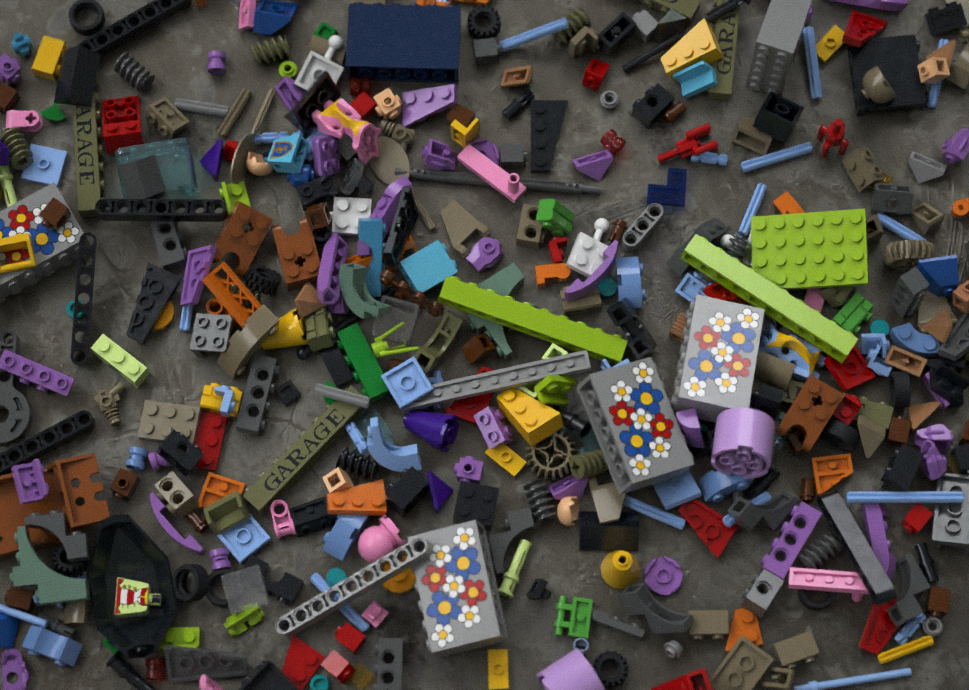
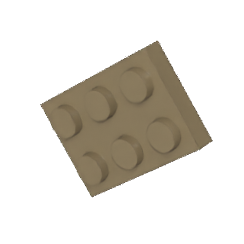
M145 400L138 438L163 442L175 430L184 434L186 440L191 444H195L202 408Z
M741 635L711 676L710 680L715 690H752L774 658Z

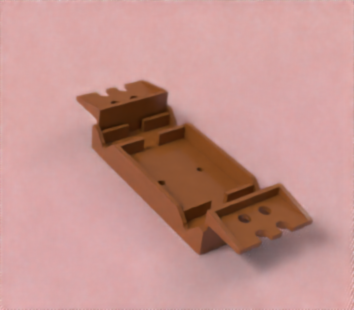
M95 453L56 460L44 468L43 476L45 482L48 483L49 494L41 502L21 505L13 474L0 476V537L3 538L0 542V561L15 557L16 552H19V545L15 543V532H17V527L26 526L24 517L30 516L31 513L38 512L45 515L54 510H60L61 513L64 512L67 516L68 535H71V532L80 531L79 528L100 523L103 519L110 516L107 500H95V495L104 491L102 481L93 483L90 480L92 475L100 473ZM75 479L80 480V486L77 488L71 485ZM78 498L85 499L83 506L76 505ZM29 528L30 539L35 551L62 543L57 536L49 531Z

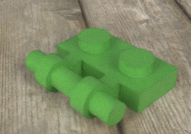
M560 596L559 603L556 604L558 612L557 619L554 621L555 635L562 636L563 629H569L568 637L585 638L588 640L593 599L573 597V604H567V596ZM566 611L571 612L570 622L564 621Z

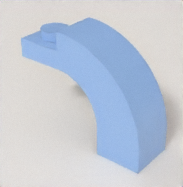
M378 417L370 418V426H367L369 434L367 437V447L372 457L380 465L393 471L402 472L406 468L409 470L411 466L417 471L422 470L417 444L402 447L390 444L383 437Z

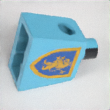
M300 133L275 139L271 150L263 153V160L266 163L268 162L277 172L298 174L301 172L309 143Z

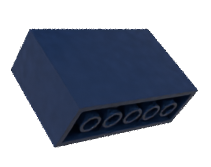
M362 2L349 4L346 48L347 79L359 81L459 83L461 7L456 5L438 6L436 4L420 6L419 4L401 5L399 3L383 5L378 2L372 4H364Z

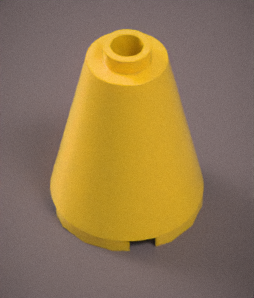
M297 308L292 309L279 318V330L272 337L269 336L259 348L271 350L308 344L305 318L300 317Z
M616 550L609 553L603 559L601 574L606 584L612 588L624 589L637 581L640 574V565L637 558L630 552Z

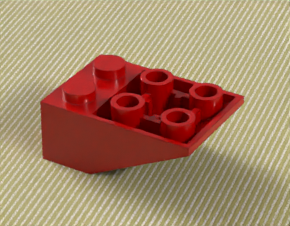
M139 95L103 100V138L107 154L144 149Z
M702 668L651 688V690H714L707 669Z

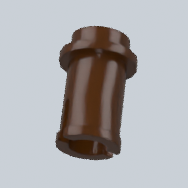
M679 101L669 110L666 109L662 117L667 123H673L675 118L685 112L687 108Z
M617 219L616 222H613L614 227L608 241L612 243L614 240H617L619 245L624 230H627V223Z
M803 477L801 478L802 488L799 498L801 502L812 503L813 499H815L813 494L814 479Z
M195 509L184 516L195 527L194 530L196 532L203 533L209 527L207 520H203Z

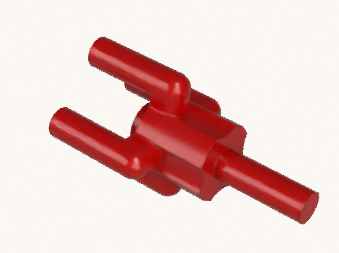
M836 119L829 127L825 125L819 127L817 139L819 141L825 139L820 153L822 158L827 157L832 146H840L838 151L840 155H844L847 151L849 142L844 139L845 124L841 119Z
M706 123L686 132L684 139L675 142L677 148L657 156L658 162H664L678 155L685 159L692 155L698 156L705 152L712 153L717 151L719 146L716 140L701 146L698 139L711 133L710 124Z

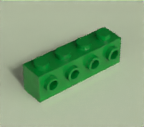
M358 323L336 332L338 338L335 340L340 350H344L346 354L344 359L348 367L352 365L355 371L352 373L356 383L360 382L363 387L361 389L362 395L369 397L371 404L390 395L389 389L381 378L383 372Z

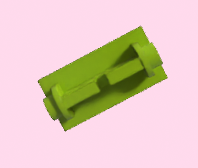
M250 603L243 608V612L238 615L233 614L226 619L227 622L224 623L226 629L230 627L227 631L231 637L234 635L238 636L247 630L244 622L248 621L252 627L263 620L262 617L265 614L261 609L257 611L260 608L258 603Z

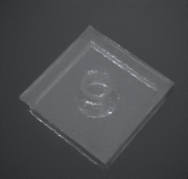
M254 565L221 576L231 614L270 603L260 565Z

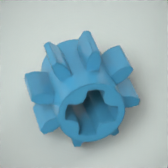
M21 32L13 35L14 40L10 41L15 54L20 53L22 57L30 54L29 49L33 45L27 34L23 36Z

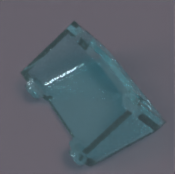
M187 138L123 147L115 151L123 199L129 198L118 165L155 154L166 188L164 192L179 190L185 196L199 192L193 150L190 140Z

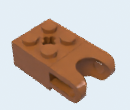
M236 201L214 245L217 247L212 262L218 263L226 253L232 252L237 259L234 272L240 277L244 276L274 219L242 202ZM249 224V230L244 232L245 228H243V225Z
M306 217L299 220L300 230L295 235L285 234L280 224L272 226L288 291L301 288L306 282L316 284L318 279L320 260L313 233L310 230Z
M810 374L777 428L776 434L785 436L791 428H801L805 434L802 449L809 452L844 394ZM818 399L821 405L814 406L812 400Z

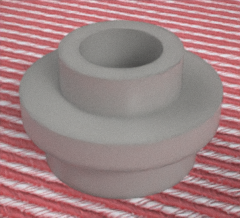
M605 91L600 97L601 105L607 109L615 108L619 102L618 95L614 91ZM611 98L613 101L609 103L606 99Z
M929 617L923 623V630L927 635L935 637L942 632L943 624L939 618ZM934 624L936 630H931L929 625Z
M671 640L664 645L665 653L670 658L679 659L682 656L683 648L678 642Z

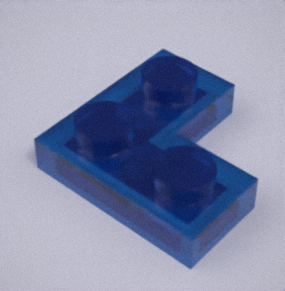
M668 168L667 185L648 184L647 204L658 203L666 206L684 207L687 169Z

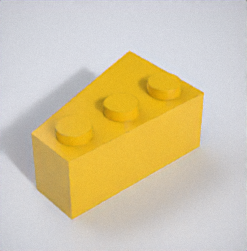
M703 18L661 57V61L667 75L675 82L676 80L673 79L674 73L700 61L710 64L722 58L723 54L712 27Z
M509 388L496 396L499 408L503 411L505 417L531 447L564 427L560 412L542 404L540 401L516 388Z

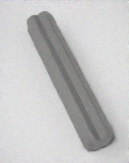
M176 98L174 106L179 110L226 117L229 112V107L181 98Z
M318 383L314 389L316 395L364 408H368L370 404V398L327 385Z

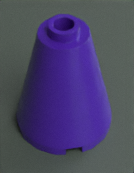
M411 410L405 414L403 419L407 430L442 452H447L450 449L447 446L449 443H454L459 429V423L456 422V419L459 418L454 414Z

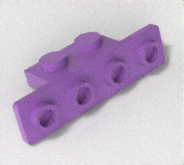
M4 350L0 358V369L16 375L20 378L19 382L27 386L30 383L36 385V389L44 393L50 391L68 396L75 381L70 376L8 350Z

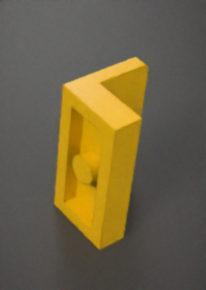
M475 118L467 128L456 119L450 124L451 139L463 148L480 133L478 118Z

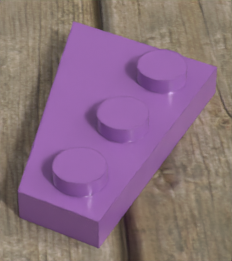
M449 84L402 92L403 126L410 128L412 124L418 121L422 122L426 120V117L434 113L438 114L456 105L457 86Z
M208 245L188 251L180 305L189 307L198 304L204 287L202 279L209 273L217 250L216 246Z

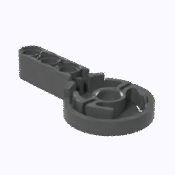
M12 330L1 332L0 358L4 350L19 355V336ZM8 336H14L11 344H6L5 342ZM0 369V409H7L9 417L5 422H0V444H8L18 440L27 431L31 422V408L25 396L16 389V375L10 373V379L7 382H2L3 375L10 373L3 369Z

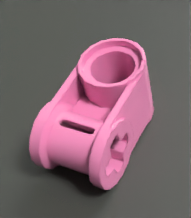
M9 110L6 112L5 130L16 127L20 128L22 132H38L43 127V121L38 113L33 110Z
M282 500L274 501L270 509L277 540L289 534L296 535L294 523L286 502ZM283 506L285 508L284 513L276 514V507Z

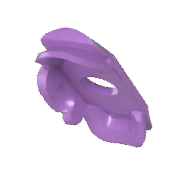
M8 649L2 652L3 690H27L30 674L27 671L25 662H23L22 654L16 649ZM9 673H16L18 675L16 683L10 684L7 682L6 677Z

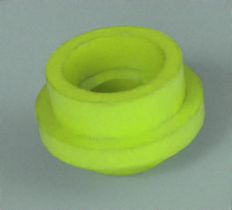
M292 61L281 63L279 66L281 77H295L297 74L296 64ZM290 67L291 70L285 71V68Z

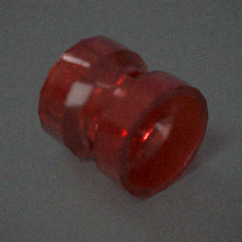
M350 77V95H357L363 91L367 95L370 94L369 77H363L362 79Z
M610 129L600 140L604 146L609 148L613 155L617 154L626 144L622 137L617 136V132L614 129Z
M145 659V666L147 667L145 680H164L165 672H163V667L165 666V659Z

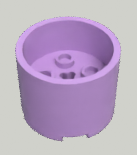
M731 408L722 411L716 418L711 461L713 467L727 476L730 473L743 475L744 479L757 478L767 474L772 460L775 433L774 420L766 413L751 408Z
M577 648L536 674V678L539 684L543 685L544 690H605L597 674Z

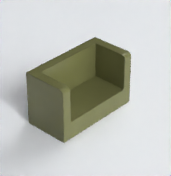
M238 490L203 508L207 523L216 535L251 518L247 504Z

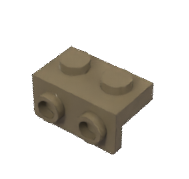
M867 147L854 150L842 160L859 193L867 190L875 182L885 179L882 170L873 158L872 152Z

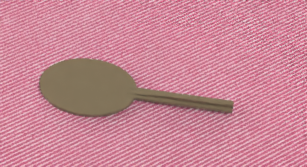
M272 89L268 90L251 134H245L235 150L230 168V180L233 184H239L248 171L245 165L248 152L254 153V138L276 93Z
M377 137L379 156L377 158L373 156L369 160L376 176L388 185L403 176L409 179L411 166L404 149L389 137ZM395 168L406 170L408 173L395 175ZM412 192L419 215L429 230H434L436 225L415 193Z

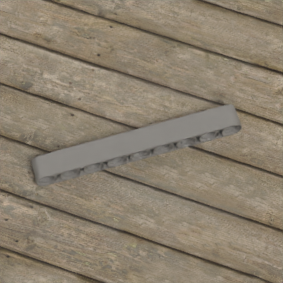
M421 537L414 538L281 616L275 623L276 631L290 637L301 632L429 557L433 551L432 544ZM421 543H424V544H425L424 550H423L422 552H419V551H418L419 545H420ZM404 553H407V554H408L407 560H406L405 562H402V561H401L402 555H403ZM387 563H390V570L388 572H385V565ZM373 573V580L368 582V575ZM357 583L356 590L351 592L352 584ZM339 592L340 598L335 602L334 596ZM322 602L323 608L318 612L317 606ZM306 612V619L301 621L302 613ZM289 622V629L284 631V625Z

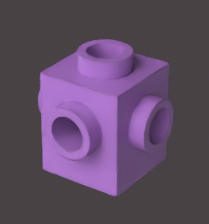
M4 53L0 57V83L4 82L9 86L12 83L15 84L21 78V64L15 58L11 59Z
M471 456L460 457V462L456 463L454 468L457 481L480 484L484 467L483 462L477 461L475 457Z

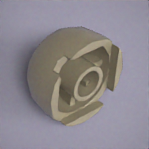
M878 66L871 68L864 75L862 80L864 89L861 91L867 100L871 98L875 103L881 104L897 97Z

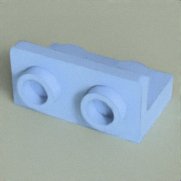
M690 271L687 272L675 291L688 301H694L696 294L706 296L703 290L712 282L707 283L703 280L704 276L699 272Z

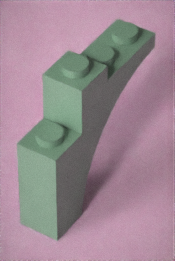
M513 262L478 286L484 290L492 289L501 296H512L524 284L525 277ZM469 313L467 314L468 321L466 322L472 331L475 330L477 334L481 332L486 333L496 346L495 351L499 357L503 356L505 361L512 357V350L505 339L502 325Z
M26 526L17 527L15 543L19 545V552H16V560L20 566L12 567L13 572H10L11 584H14V587L17 589L38 587V589H35V598L42 606L90 600L89 581L85 578L66 577L51 570L37 555L30 539L29 528Z

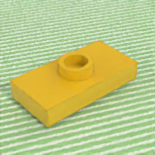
M836 25L816 44L817 57L824 64L845 43L842 41L845 32Z
M500 444L493 449L488 448L485 451L486 456L514 478L527 464L523 458L505 444Z
M508 649L488 650L489 690H509Z

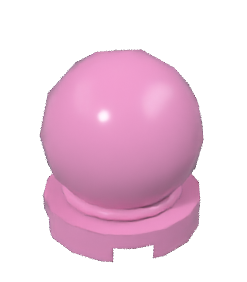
M386 515L379 519L380 526H371L365 529L359 537L358 551L361 557L371 564L407 543L405 539L402 540L397 533L400 531Z

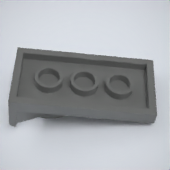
M944 473L937 479L936 491L964 492V501L962 503H935L930 550H934L938 545L963 547L965 552L969 554V475Z

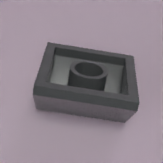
M155 154L118 165L129 199H145L166 191Z

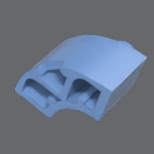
M638 257L616 258L615 272L618 301L626 297L633 308H642V301L646 300L645 289H641L640 275H643V263H639Z
M910 322L891 329L889 337L896 347L927 360L940 356L938 355L940 345L937 338L931 334L927 335L918 332Z
M711 470L698 483L706 502H720L732 492L747 489L754 478L744 479L743 475L733 473L727 476L719 471Z
M337 514L336 518L338 520L331 532L328 531L323 538L325 544L322 550L343 561L364 529L369 515Z
M35 625L30 626L22 644L23 648L29 650V655L39 658V655L54 660L53 664L63 668L66 665L74 667L83 646L68 637Z

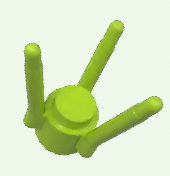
M401 322L383 335L374 338L375 343H372L371 347L375 358L419 349L418 346L406 348L405 344L388 347L386 341L382 342L384 338L405 325V322Z

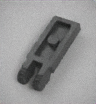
M593 611L591 618L593 623L636 640H643L645 630L642 629V626L631 623V625L623 623L624 620L616 616H612V618L607 617L604 611Z

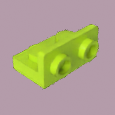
M241 181L239 184L232 183L227 185L225 182H221L222 189H219L221 199L226 200L228 216L236 201L251 207L244 181Z
M548 374L534 389L542 404L567 406L569 401L565 394L570 393L572 388L578 383L575 377Z
M170 627L158 650L165 655L164 644L200 649V627Z

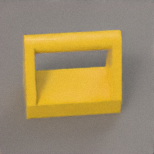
M29 233L0 238V253L28 247L30 260L2 266L0 261V274L36 267L33 242Z

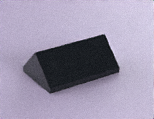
M81 45L63 51L54 103L83 107L92 106L101 58L100 54Z
M327 71L320 74L284 116L305 135H308L316 125L313 122L312 113L316 110L323 112L327 101L335 102L341 95L330 74Z
M596 511L579 512V550L638 551V512H621L619 521L601 525Z

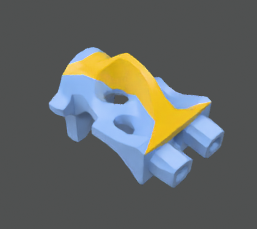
M769 324L761 332L758 353L762 351L790 363L791 361L794 362L796 366L793 376L797 382L807 381L810 374L819 379L820 373L815 371L814 367H822L825 364L823 361L826 359L820 353L821 350L801 340L796 335H785L778 332L772 324ZM783 347H787L789 349L788 354L782 353Z

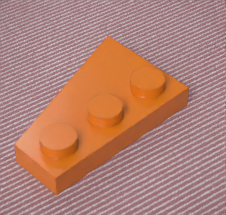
M384 479L327 493L328 514L386 515Z

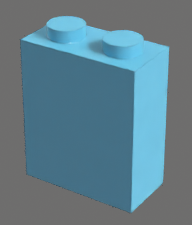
M439 240L400 261L397 265L410 287L415 292L420 291L423 294L444 283L446 276H455L458 273L456 262L449 258L446 246L440 243Z

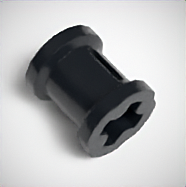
M326 226L313 230L315 244L321 247L325 246L330 237V231Z

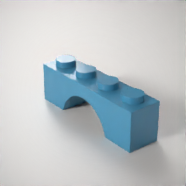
M358 218V238L372 249V261L367 268L366 274L367 289L372 297H381V291L385 289V285L379 279L380 274L385 269V261H382V254L386 246L385 242H382V235H386V223H383L381 218Z

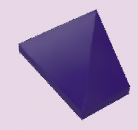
M218 140L199 161L214 181L219 180L224 151L222 140Z
M428 471L427 479L430 485L435 513H439L454 490L431 471Z

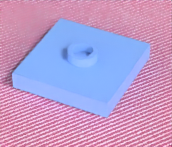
M31 144L30 150L33 153L32 158L34 162L28 168L23 169L21 179L47 186L55 182L58 188L68 152Z
M414 356L381 375L400 410L434 390Z
M689 469L679 477L653 484L665 510L702 496Z
M251 514V518L217 535L240 564L271 540Z

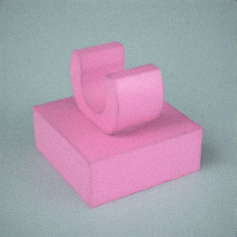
M373 600L361 617L377 629L389 615V612Z

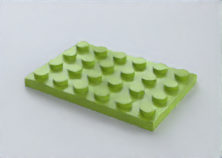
M866 209L751 217L752 268L762 277L770 279L779 288L797 290L869 285Z

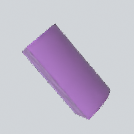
M692 408L676 412L679 427L686 438V443L696 448L704 447L696 409Z

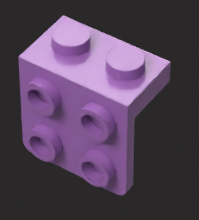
M331 135L313 136L312 146L315 174H319V177H325L338 173L340 163L337 159L338 143L335 137Z

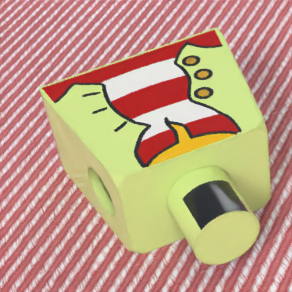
M117 578L114 613L117 619L149 615L150 605L161 606V594H151L149 584Z

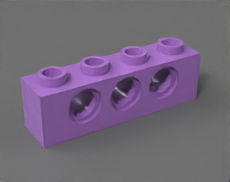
M803 501L799 506L795 505L790 515L793 517L790 522L785 521L780 530L783 534L780 539L775 538L770 546L773 549L771 554H766L760 564L763 565L761 571L765 568L781 579H784L822 515L820 511ZM802 521L805 527L799 529L795 526V522ZM786 537H791V538H793L794 541H795V544H794V545H788V544L785 542V538H786ZM778 553L783 554L785 561H778L775 555Z

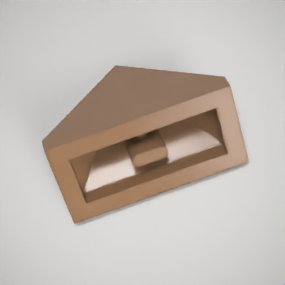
M951 40L926 56V59L928 60L932 57L946 58L950 70L956 40Z
M533 66L505 69L501 87L529 84L533 78Z
M310 282L305 283L294 300L300 317H304L327 305L322 304L318 300L317 291Z
M944 309L922 327L943 343L946 342L953 327L949 310Z
M892 345L884 363L920 378L928 360Z
M935 401L910 405L908 407V421H911L909 433L912 435L940 407L941 403Z

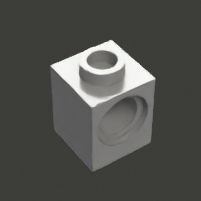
M645 9L640 13H635L631 18L637 23L635 34L646 43L653 37L658 22Z

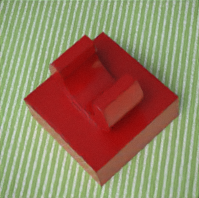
M229 140L224 147L222 157L231 163L238 146V141L233 142Z

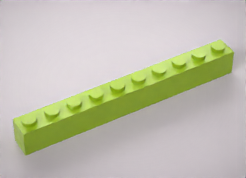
M695 234L684 249L680 259L754 307L765 309L764 313L840 363L844 362L856 344L858 338L852 332L844 330L835 321L829 320L819 311L813 310L804 301L796 299L787 290L779 288L770 279L759 275L753 268H748L739 259L731 257L722 248L711 244L705 237Z
M446 276L437 300L438 303L554 343L575 352L587 350L589 357L600 361L606 358L607 362L611 365L621 362L628 342L620 335H610L601 328L593 329L584 322H574L569 320L567 316L551 314V311L548 309H538L533 307L531 303H521L515 301V298L511 296L498 295L492 289L484 290L475 283L462 282L460 278L455 276Z

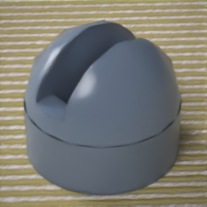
M577 638L573 642V650L576 647L583 648L585 650H578L584 655L589 649L588 641L585 638Z

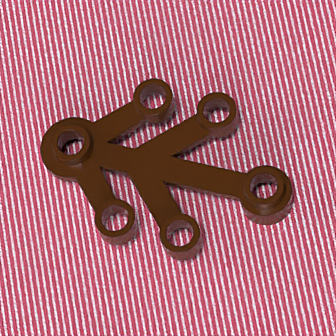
M384 269L382 271L379 281L386 286L392 284L398 288L393 294L397 299L401 301L404 298L411 299L410 307L414 310L419 311L423 308L428 310L427 312L434 317L443 316L445 308L440 303L434 300L430 301L420 291L415 292L403 280H400L399 283L395 282L397 277L389 270Z

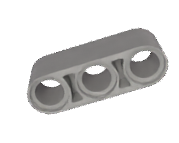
M650 204L624 233L622 248L625 251H636L660 224L664 211L660 204ZM656 211L659 213V216L653 217L650 212ZM645 225L647 229L640 230L638 226ZM627 239H634V240H635V243H634V244H628V243L626 242V240H627Z

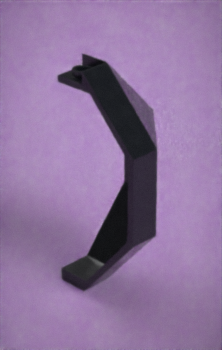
M128 514L111 515L100 522L86 575L89 581V593L96 628L128 659L145 658L157 652L179 611L169 559ZM117 578L149 584L151 594H161V606L150 605L149 615L117 619L114 615Z

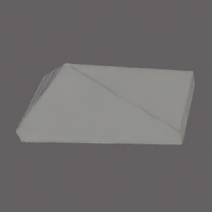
M912 151L908 159L918 184L942 176L947 167L943 163Z

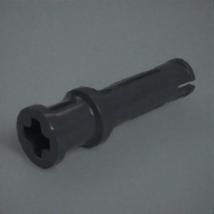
M545 404L561 413L562 422L567 429L574 430L581 438L588 435L592 426L590 422L583 421L576 413L571 414L558 405Z
M118 652L106 663L107 667H111L119 674V678H125L136 689L156 690L133 670V665L125 662Z

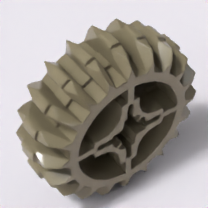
M917 239L890 243L886 246L884 253L886 266L892 269L896 268L897 270H911L915 266L917 267L919 259L936 257L934 244Z
M557 430L532 447L526 446L525 451L529 453L525 454V459H530L527 462V466L534 465L531 468V472L538 470L537 476L540 477L543 473L545 474V480L548 479V475H552V480H555L556 474L563 478L562 471L569 474L570 458L577 454V449L573 448L575 442H569L571 436L569 435L564 438L565 431H562L559 435ZM551 440L548 446L537 448L541 443ZM557 442L565 447L567 454L556 447ZM553 446L554 455L553 457H551V460L549 462L548 453L549 451H551ZM535 454L546 460V466L538 462ZM565 460L560 466L551 468L555 461Z

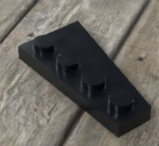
M531 100V173H550L568 100Z
M403 186L386 247L383 251V256L386 258L388 266H396L419 215L411 187Z
M149 262L146 267V275L142 280L140 294L136 300V308L132 313L126 333L129 338L145 344L182 281L181 277Z

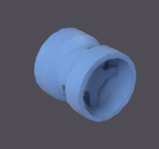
M130 447L128 452L130 458L126 460L125 466L133 470L144 471L145 463L143 461L148 457L149 451L139 447Z

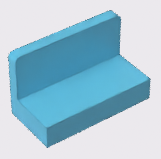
M700 61L673 74V79L681 83L682 96L686 99L718 85L715 68L705 61Z

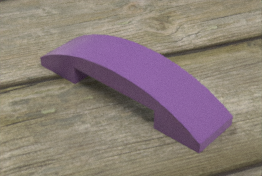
M614 240L603 252V263L584 282L577 278L565 290V300L567 302L588 294L608 276L616 261L618 253L617 240Z
M152 492L150 494V501L153 511L166 533L177 544L188 551L204 555V549L191 535L184 540L167 521L163 514L168 510Z

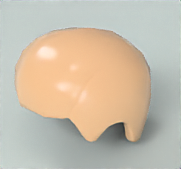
M248 152L245 165L249 172L256 176H266L272 172L273 167L268 162H264L262 155Z
M578 496L564 497L557 506V516L562 524L575 526L572 522L578 520Z

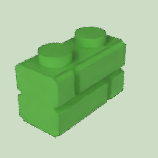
M541 199L538 205L539 211H537L536 220L542 224L543 228L550 229L554 236L570 234L573 226L571 223L574 221L575 214L555 199Z
M856 292L832 321H835L844 330L852 332L855 336L862 328L860 324L863 321L868 322L874 315L872 312L874 305Z

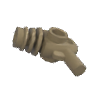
M388 120L381 121L379 125L381 133L385 130L384 134L387 137L391 135V139L395 140L406 152L407 144L415 141V130L406 128L401 124L396 125L395 122L393 124L389 122L388 124Z
M121 382L110 391L101 389L94 396L101 413H104L103 416L106 417L111 426H116L122 422L119 408H117V402L120 400L118 393L125 388Z

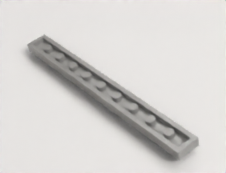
M583 350L431 384L434 388L433 391L401 410L406 412L541 382L548 374L568 376L590 371L591 365L588 351Z

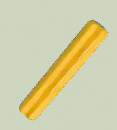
M931 635L924 636L879 653L877 655L880 664L890 662L932 646L934 640Z

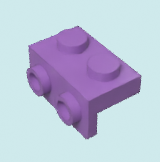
M488 406L474 415V419L489 449H493L500 444H510L515 441L513 431L507 425L504 419L505 415L499 407Z
M34 459L32 463L12 466L11 471L20 504L44 501L49 494V486L44 480V467L40 464L39 459Z

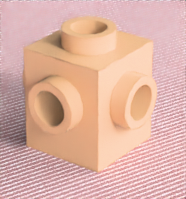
M390 88L373 96V100L377 103L374 109L379 117L382 116L386 121L395 119L400 115L402 101L397 94L394 96Z

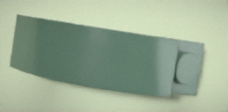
M356 263L340 265L339 283L346 304L353 313L363 319L369 317L381 318L385 314H391V305L376 301L368 292L366 266Z

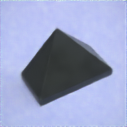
M671 8L657 24L652 39L661 44L675 33L678 34L687 17Z

